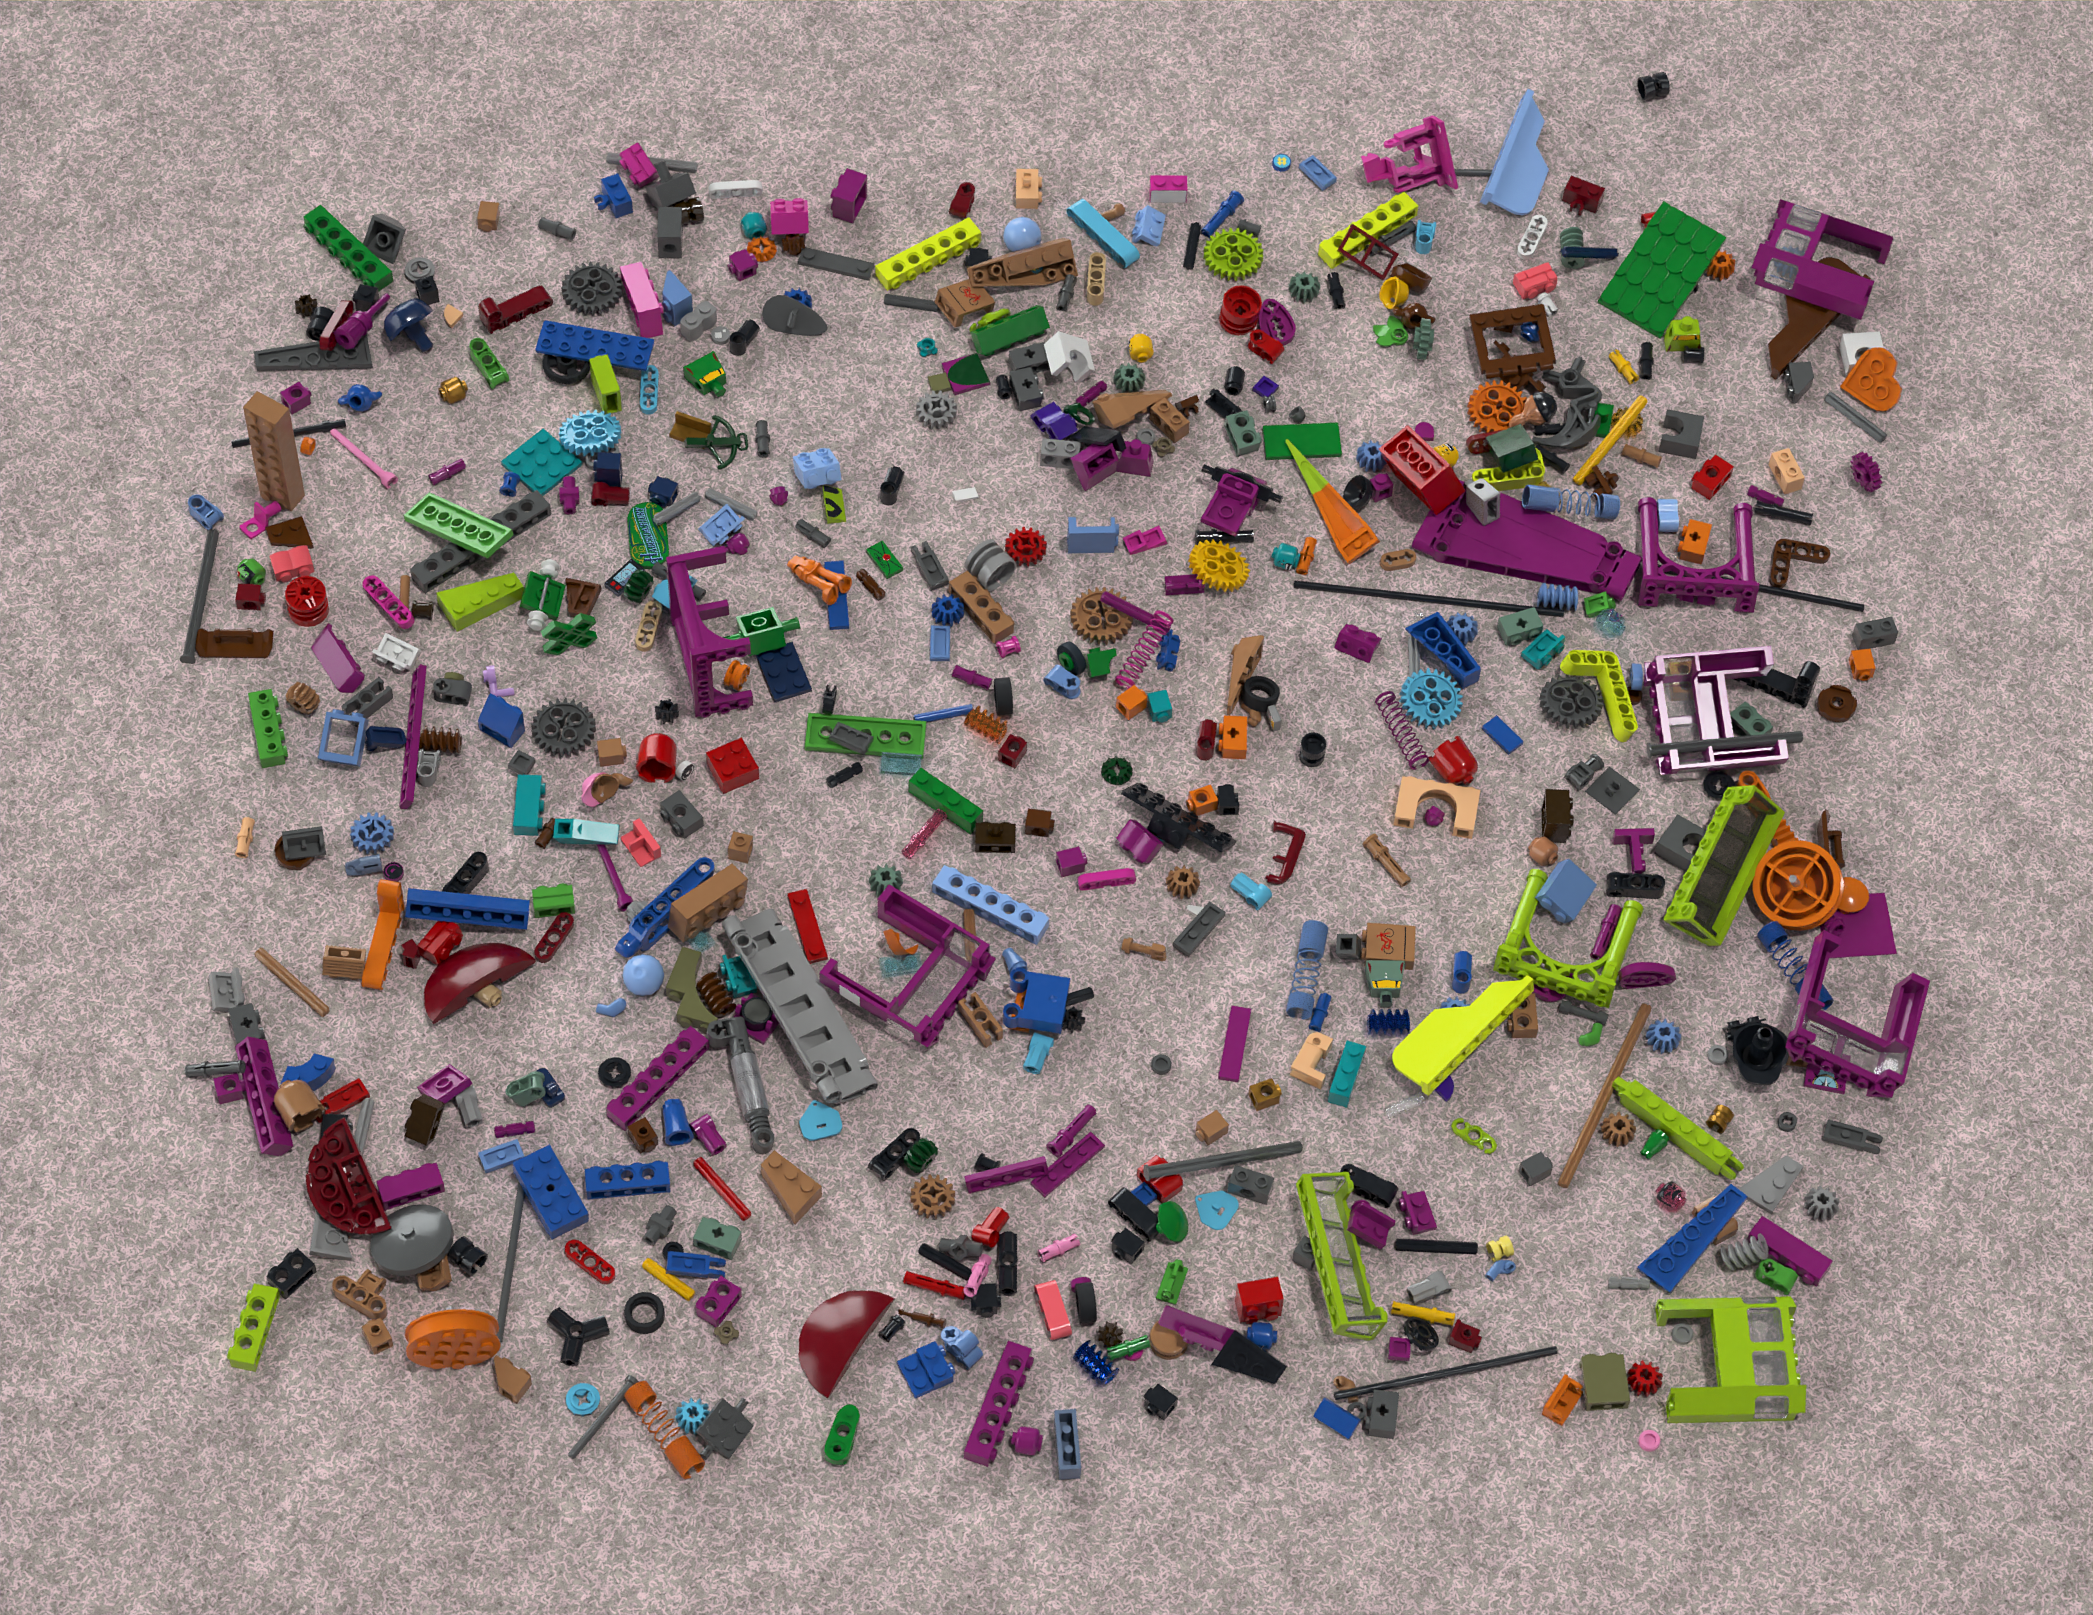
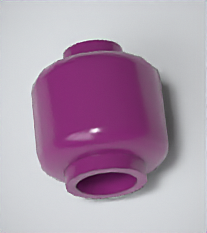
M1021 1426L1017 1432H1013L1011 1445H1015L1017 1453L1034 1456L1037 1451H1041L1043 1435H1040L1039 1429Z

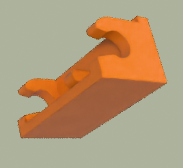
M1565 1374L1545 1404L1542 1415L1563 1426L1582 1396L1583 1391L1581 1389L1583 1386Z

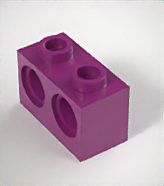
M720 1276L717 1281L714 1280L710 1284L708 1293L698 1299L695 1305L696 1315L714 1327H718L741 1299V1288ZM722 1291L728 1292L727 1295H719ZM709 1307L716 1308L714 1311L706 1310Z

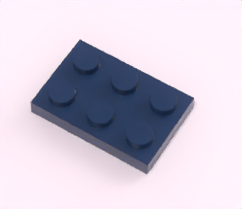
M793 642L786 643V646L780 647L777 650H769L756 655L775 703L812 692L811 685Z

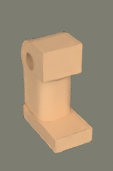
M1311 1033L1294 1060L1290 1075L1321 1090L1325 1083L1326 1075L1315 1069L1321 1058L1326 1059L1332 1048L1333 1039L1322 1033Z

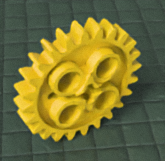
M1212 539L1211 543L1208 540H1205L1204 543L1200 541L1198 545L1194 546L1189 555L1188 562H1190L1189 568L1193 569L1192 574H1198L1196 579H1202L1203 585L1208 583L1210 589L1215 586L1216 591L1220 588L1224 592L1227 589L1233 592L1234 588L1239 590L1240 586H1244L1250 569H1248L1249 564L1244 563L1246 558L1240 557L1242 552L1236 553V547L1229 548V543L1223 545L1221 540L1219 543H1216L1214 539Z

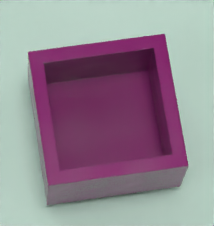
M847 168L844 174L839 176L838 185L836 188H833L830 196L832 199L831 210L833 211V217L852 224L854 223L867 198L866 174Z

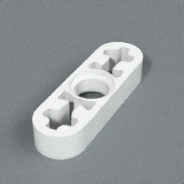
M758 180L714 182L709 185V197L712 199L733 198L732 196L753 197L761 196L763 193L762 183Z
M1536 215L1531 219L1518 245L1517 255L1519 258L1528 260L1533 257L1547 228L1548 221L1546 217ZM1538 222H1541L1542 224H1540L1538 230L1535 229L1536 224ZM1534 235L1537 237V240L1531 241L1527 237ZM1529 245V250L1524 253L1523 251L1526 249V246Z

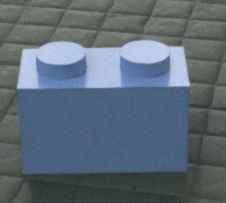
M669 270L666 274L662 293L663 317L666 322H671L674 326H677L686 314L693 312L692 294Z

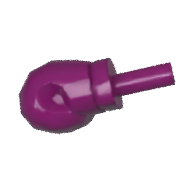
M738 533L726 542L727 547H725L726 552L731 551L732 554L736 552L739 555H744L748 552L747 549L750 546V542L745 534Z

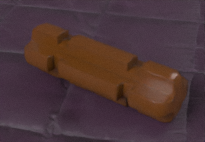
M865 569L858 571L856 577L863 581L862 584L871 594L874 593L873 596L877 600L883 599L886 596V592L881 587L879 588L880 585L868 575L869 573Z

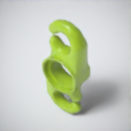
M1003 308L985 314L977 324L973 323L970 326L969 332L1001 320L1002 317L1010 316V310Z
M1457 1118L1452 1122L1453 1132L1468 1144L1483 1150L1484 1143H1491L1492 1147L1484 1150L1486 1154H1491L1497 1149L1495 1139L1484 1132L1481 1127L1465 1122V1128L1458 1129L1457 1124L1463 1123L1464 1119ZM1470 1132H1477L1480 1138L1472 1140L1468 1134Z

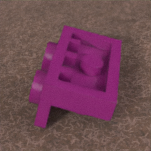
M1406 1190L1402 1191L1398 1204L1400 1210L1405 1211V1225L1407 1229H1411L1412 1235L1436 1230L1437 1225L1425 1190L1408 1195Z
M1361 1202L1351 1210L1347 1230L1377 1248L1382 1249L1386 1246L1388 1231L1395 1225L1396 1221L1365 1202Z

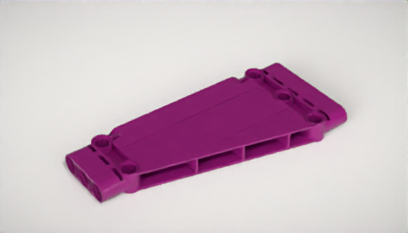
M1465 490L1463 494L1439 514L1435 515L1431 510L1428 512L1411 546L1413 549L1432 556L1435 561L1540 583L1554 584L1555 586H1569L1570 589L1575 586L1577 590L1595 594L1606 592L1609 597H1613L1618 601H1622V597L1625 596L1630 583L1642 563L1641 556L1623 549L1620 543L1615 541L1608 543L1604 536L1546 511L1524 509L1522 501L1501 492L1500 518L1484 526L1468 507Z

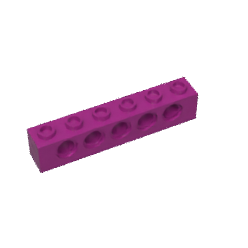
M692 1026L686 1031L682 1030L677 1039L672 1044H668L664 1048L663 1053L658 1058L655 1057L644 1072L641 1071L637 1074L635 1081L631 1085H626L622 1089L621 1094L608 1103L606 1108L607 1117L626 1131L627 1126L633 1124L709 1049V1040ZM684 1048L689 1049V1050L686 1051V1052L680 1051L681 1049H684ZM669 1062L675 1063L674 1065H667ZM654 1076L661 1077L659 1079H653ZM646 1090L645 1093H639L638 1091ZM628 1103L633 1104V1105L630 1106V1107H625V1106H624L625 1104H628Z
M247 1036L235 1046L238 1060H244L246 1065L242 1077L261 1153L282 1156L294 1146L290 1131L274 1104V1096L279 1087L267 1040Z
M1008 1340L965 1447L964 1459L988 1467L990 1461H995L998 1452L995 1449L998 1442L1002 1443L1005 1435L1003 1427L1005 1424L1009 1425L1012 1417L1011 1407L1012 1405H1017L1020 1394L1017 1393L1019 1387H1024L1027 1375L1024 1374L1026 1369H1031L1034 1362L1032 1348ZM1016 1365L1019 1369L1012 1370L1009 1367ZM1010 1384L1012 1385V1387L1007 1389L1004 1388L1002 1385ZM997 1402H1002L1005 1405L1003 1407H998L995 1404ZM993 1420L998 1424L992 1426L988 1422ZM982 1439H988L990 1443L983 1444L980 1441Z

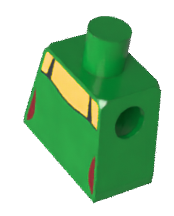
M714 351L683 367L684 378L703 395L712 391L717 397L725 394L726 389L723 385L726 384V373Z

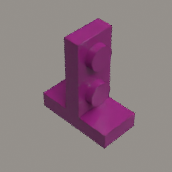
M1654 828L1614 829L1613 845L1629 844L1632 874H1642L1646 870L1645 860H1642L1641 857L1644 853L1643 844H1653L1655 837Z

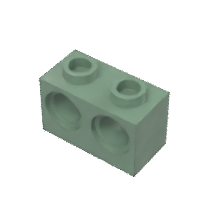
M1248 411L1226 416L1224 426L1237 456L1258 451L1262 439L1260 433L1256 432L1254 418L1249 416ZM1241 423L1244 427H1240L1237 424ZM1243 440H1249L1251 443H1246Z
M1746 701L1730 713L1732 729L1739 736L1772 733L1773 726L1770 721L1763 718Z

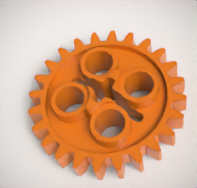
M1493 380L1492 385L1486 381L1484 387L1479 385L1478 390L1474 389L1473 395H1470V402L1467 405L1469 408L1467 414L1471 415L1469 421H1475L1473 427L1480 426L1479 432L1485 430L1487 433L1510 428L1509 422L1511 418L1523 412L1527 398L1521 397L1522 391L1516 392L1517 386L1510 388V382L1505 386L1503 385V380L1500 381V384Z

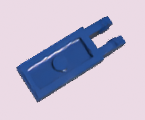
M668 1251L666 1274L716 1279L722 1276L725 1278L724 1271L709 1269V1265L725 1267L726 1260L710 1257V1255Z

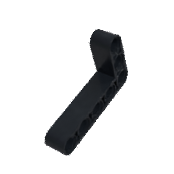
M1806 661L1797 678L1771 668L1767 676L1736 678L1733 680L1743 681L1750 687L1760 688L1767 694L1775 697L1779 696L1784 701L1792 704L1796 703L1801 705V708H1805L1814 692L1820 667L1814 662Z

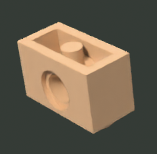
M1787 448L1771 453L1768 465L1784 495L1801 490L1805 477L1790 449Z

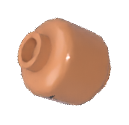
M1537 837L1530 843L1528 848L1530 850L1529 855L1541 866H1546L1549 863L1552 865L1558 859V846L1547 837Z

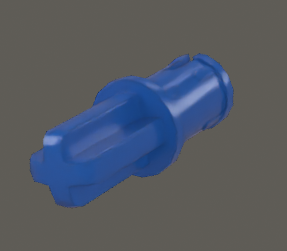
M1327 993L1320 994L1317 1005L1312 1011L1313 1016L1308 1026L1309 1029L1317 1032L1321 1031L1324 1019L1328 1016L1327 1010L1332 998L1331 995Z

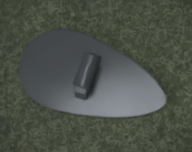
M786 295L772 296L763 306L762 316L764 322L774 331L811 336L824 333L827 330L826 322L817 312Z

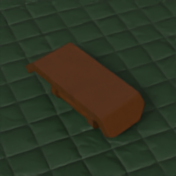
M200 628L197 631L195 648L198 655L202 658H267L272 650L274 631L267 629L264 632H253V628H215L214 631H207Z
M1825 809L1817 826L1818 845L1830 854L1829 839H1832L1835 852L1834 860L1839 868L1845 867V860H1843L1842 832L1839 830L1828 831L1827 824L1831 816L1829 811Z

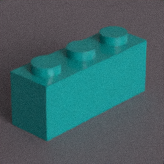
M518 774L513 821L514 835L538 836L539 829H543V817H540V812H544L545 801L542 800V795H546V783H543L542 775Z
M1349 1040L1346 1041L1329 1091V1103L1345 1108L1348 1107L1365 1057V1045Z

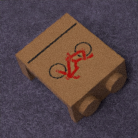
M969 279L938 289L935 299L936 305L955 328L961 326L964 315L982 309L986 313L993 312L995 305L993 297L988 294L984 287H971Z
M1367 923L1366 930H1362V942H1365V948L1361 949V960H1365V964L1366 960L1405 961V970H1413L1416 926Z

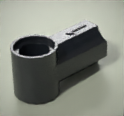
M751 319L746 320L737 332H733L730 335L731 354L741 356L746 353L747 346L760 331V326Z
M893 466L889 468L885 480L881 484L880 501L884 505L890 506L897 501V495L905 472L900 467Z

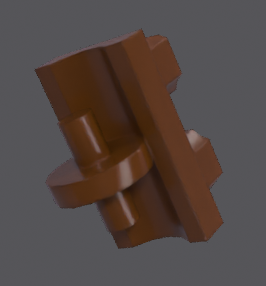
M1597 465L1592 467L1593 472L1584 477L1588 487L1592 488L1599 484L1600 488L1594 490L1593 493H1597L1598 496L1602 493L1612 495L1613 492L1610 486L1613 489L1617 488L1618 475L1616 473L1610 474L1609 471L1604 472V478Z

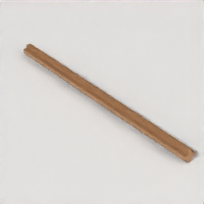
M1646 1003L1641 1004L1558 1180V1185L1563 1188H1568L1613 1093V1081L1618 1076H1621L1651 1012V1006Z

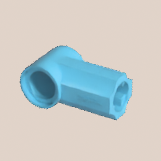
M1242 872L1238 873L1231 882L1230 887L1245 897L1247 903L1255 906L1256 910H1259L1272 897V892L1264 884L1258 885Z
M1034 1032L1023 1069L1033 1074H1040L1046 1057L1050 1055L1049 1050L1050 1047H1053L1054 1038Z

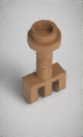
M1130 937L1123 940L1122 950L1125 953L1130 954V951L1133 950L1149 954L1151 959L1158 961L1166 960V948L1164 945L1153 943L1152 947L1134 943L1133 938Z

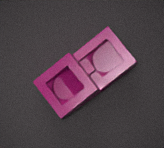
M1159 525L1143 533L1138 530L1123 537L1130 555L1168 544Z

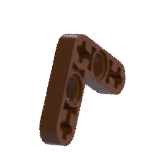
M1779 539L1774 547L1770 573L1771 586L1777 588H1784L1786 586L1791 559L1824 564L1830 558L1829 548L1812 543ZM1782 545L1785 546V551L1781 550ZM1805 549L1807 551V554L1801 555L1797 552V550ZM1819 552H1823L1824 556L1819 557ZM1782 561L1786 564V566L1778 567L1776 565V562ZM1778 573H1781V582H1777Z

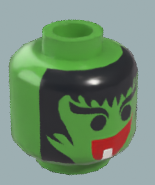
M244 559L237 566V577L244 584L261 585L265 581L266 570L257 560Z

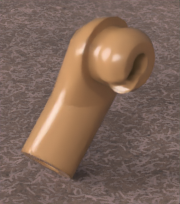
M1117 203L1114 205V209L1103 212L1101 215L1108 221L1123 216L1125 208L1123 204Z
M1243 703L1241 708L1251 716L1248 719V723L1254 727L1257 726L1258 722L1262 720L1261 712L1252 710Z
M1336 1376L1333 1380V1384L1339 1390L1356 1388L1355 1383L1344 1376ZM1358 1396L1348 1398V1403L1359 1401Z

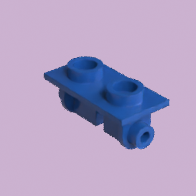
M1172 629L1166 635H1163L1161 637L1163 641L1159 642L1161 650L1156 657V662H1158L1157 670L1161 667H1166L1165 670L1171 672L1176 668L1178 656L1172 653H1178L1181 640L1178 635H1172Z

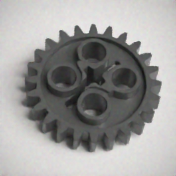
M590 261L589 266H586L583 262L581 268L575 265V271L570 269L569 275L565 274V280H562L561 290L563 300H566V305H571V310L577 308L578 314L583 310L585 315L591 312L592 316H594L595 311H598L601 315L603 309L609 312V306L615 308V302L619 303V297H622L623 288L621 277H618V272L613 273L612 267L607 269V264L601 267L599 262L593 265Z
M1567 674L1565 678L1558 675L1557 680L1552 677L1551 682H1546L1545 687H1542L1539 706L1542 707V713H1547L1546 718H1553L1552 723L1559 722V727L1566 724L1567 729H1569L1570 725H1573L1574 729H1577L1578 725L1585 728L1586 723L1591 725L1592 720L1597 721L1598 716L1601 715L1603 708V697L1600 696L1601 691L1596 690L1597 685L1590 686L1591 680L1584 682L1583 676L1577 679L1576 675H1573L1572 678Z
M557 698L556 704L549 701V707L542 705V711L537 710V716H533V723H531L532 737H534L535 743H539V749L545 747L546 754L552 751L553 756L558 752L561 757H563L564 753L571 757V752L574 751L578 755V749L580 748L585 751V744L591 745V739L595 738L596 724L593 713L589 712L588 706L583 708L582 702L576 705L575 699L570 703L567 702V698L563 702H560Z

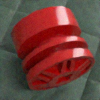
M1243 285L1228 289L1224 294L1219 315L1220 325L1225 331L1239 336L1246 335L1255 329L1262 306L1261 297L1257 291Z
M301 576L292 580L287 585L285 598L289 617L294 623L303 627H312L326 619L329 605L326 588L322 581L316 577Z

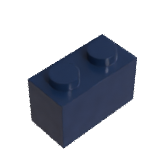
M598 452L597 460L594 459L593 471H595L594 482H604L609 487L622 486L621 453Z

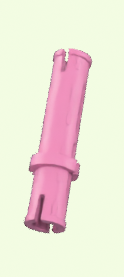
M982 1254L973 1265L972 1274L964 1287L965 1295L973 1297L974 1294H977L983 1278L989 1272L988 1267L992 1262L989 1255Z

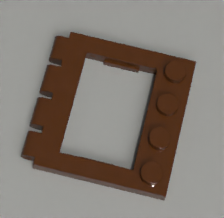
M1544 304L1469 314L1481 375L1485 374L1486 379L1500 377L1499 372H1502L1503 377L1518 375V369H1521L1522 374L1537 372L1538 366L1540 371L1554 369L1553 364H1556V357ZM1527 322L1537 323L1539 341L1543 352L1489 360L1483 331L1493 327L1500 329L1507 325L1521 326Z

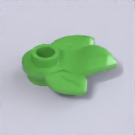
M1389 316L1387 325H1373V331L1379 337L1376 343L1381 346L1403 345L1408 340V333L1403 328V323L1394 316Z

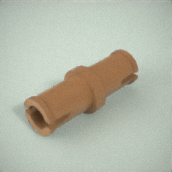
M1625 444L1622 451L1623 456L1635 459L1638 463L1643 462L1655 466L1656 468L1659 467L1662 460L1661 456L1646 452L1647 450L1644 448L1638 449L1628 444Z

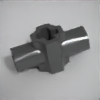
M666 1205L660 1214L655 1212L651 1215L646 1225L648 1231L643 1236L646 1243L654 1245L660 1236L663 1238L667 1237L674 1225L672 1220L677 1214L673 1207Z
M960 1235L956 1239L941 1238L939 1251L950 1253L956 1260H962L967 1255L981 1257L983 1244L972 1242L967 1235Z

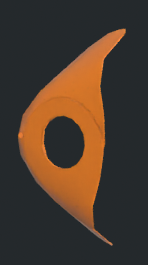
M892 929L883 931L887 944L895 955H911L917 952L919 944L905 950L899 941L900 933Z

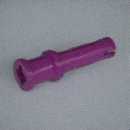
M1087 1104L1065 1129L1057 1132V1137L1052 1142L1046 1144L1048 1151L1054 1156L1060 1157L1063 1154L1062 1151L1068 1145L1073 1144L1074 1137L1097 1114L1096 1109Z

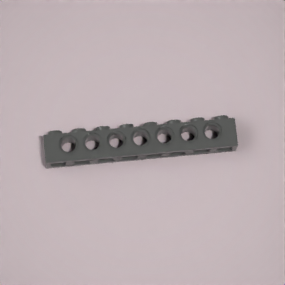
M536 490L525 495L520 501L512 503L504 511L496 513L490 520L512 529L514 535L507 541L509 542L551 515V506ZM451 542L440 551L432 553L424 561L416 563L410 569L411 578L426 594L482 559L483 556Z

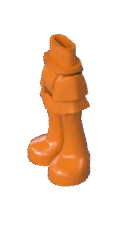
M795 555L787 563V566L791 568L792 572L808 585L816 586L822 591V599L828 605H832L837 601L839 592L846 593L851 588V577L827 570L821 563L815 560ZM820 576L829 580L830 582L821 579Z

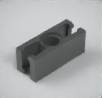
M380 677L376 678L341 705L342 711H345L344 715L350 714L352 716V712L359 709L356 713L364 714L363 718L367 719L393 699L392 688L388 685L384 690V681ZM352 722L355 727L359 725V723Z

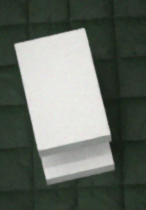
M1058 331L1044 344L1051 375L1057 376L1066 367H1069L1073 373L1074 381L1079 383L1095 371L1087 340Z
M1880 331L1842 335L1839 348L1846 377L1866 350L1874 347L1883 348Z

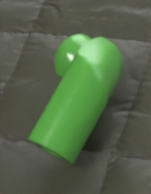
M1594 1023L1590 1033L1579 1036V1044L1586 1047L1598 1044L1603 1025Z

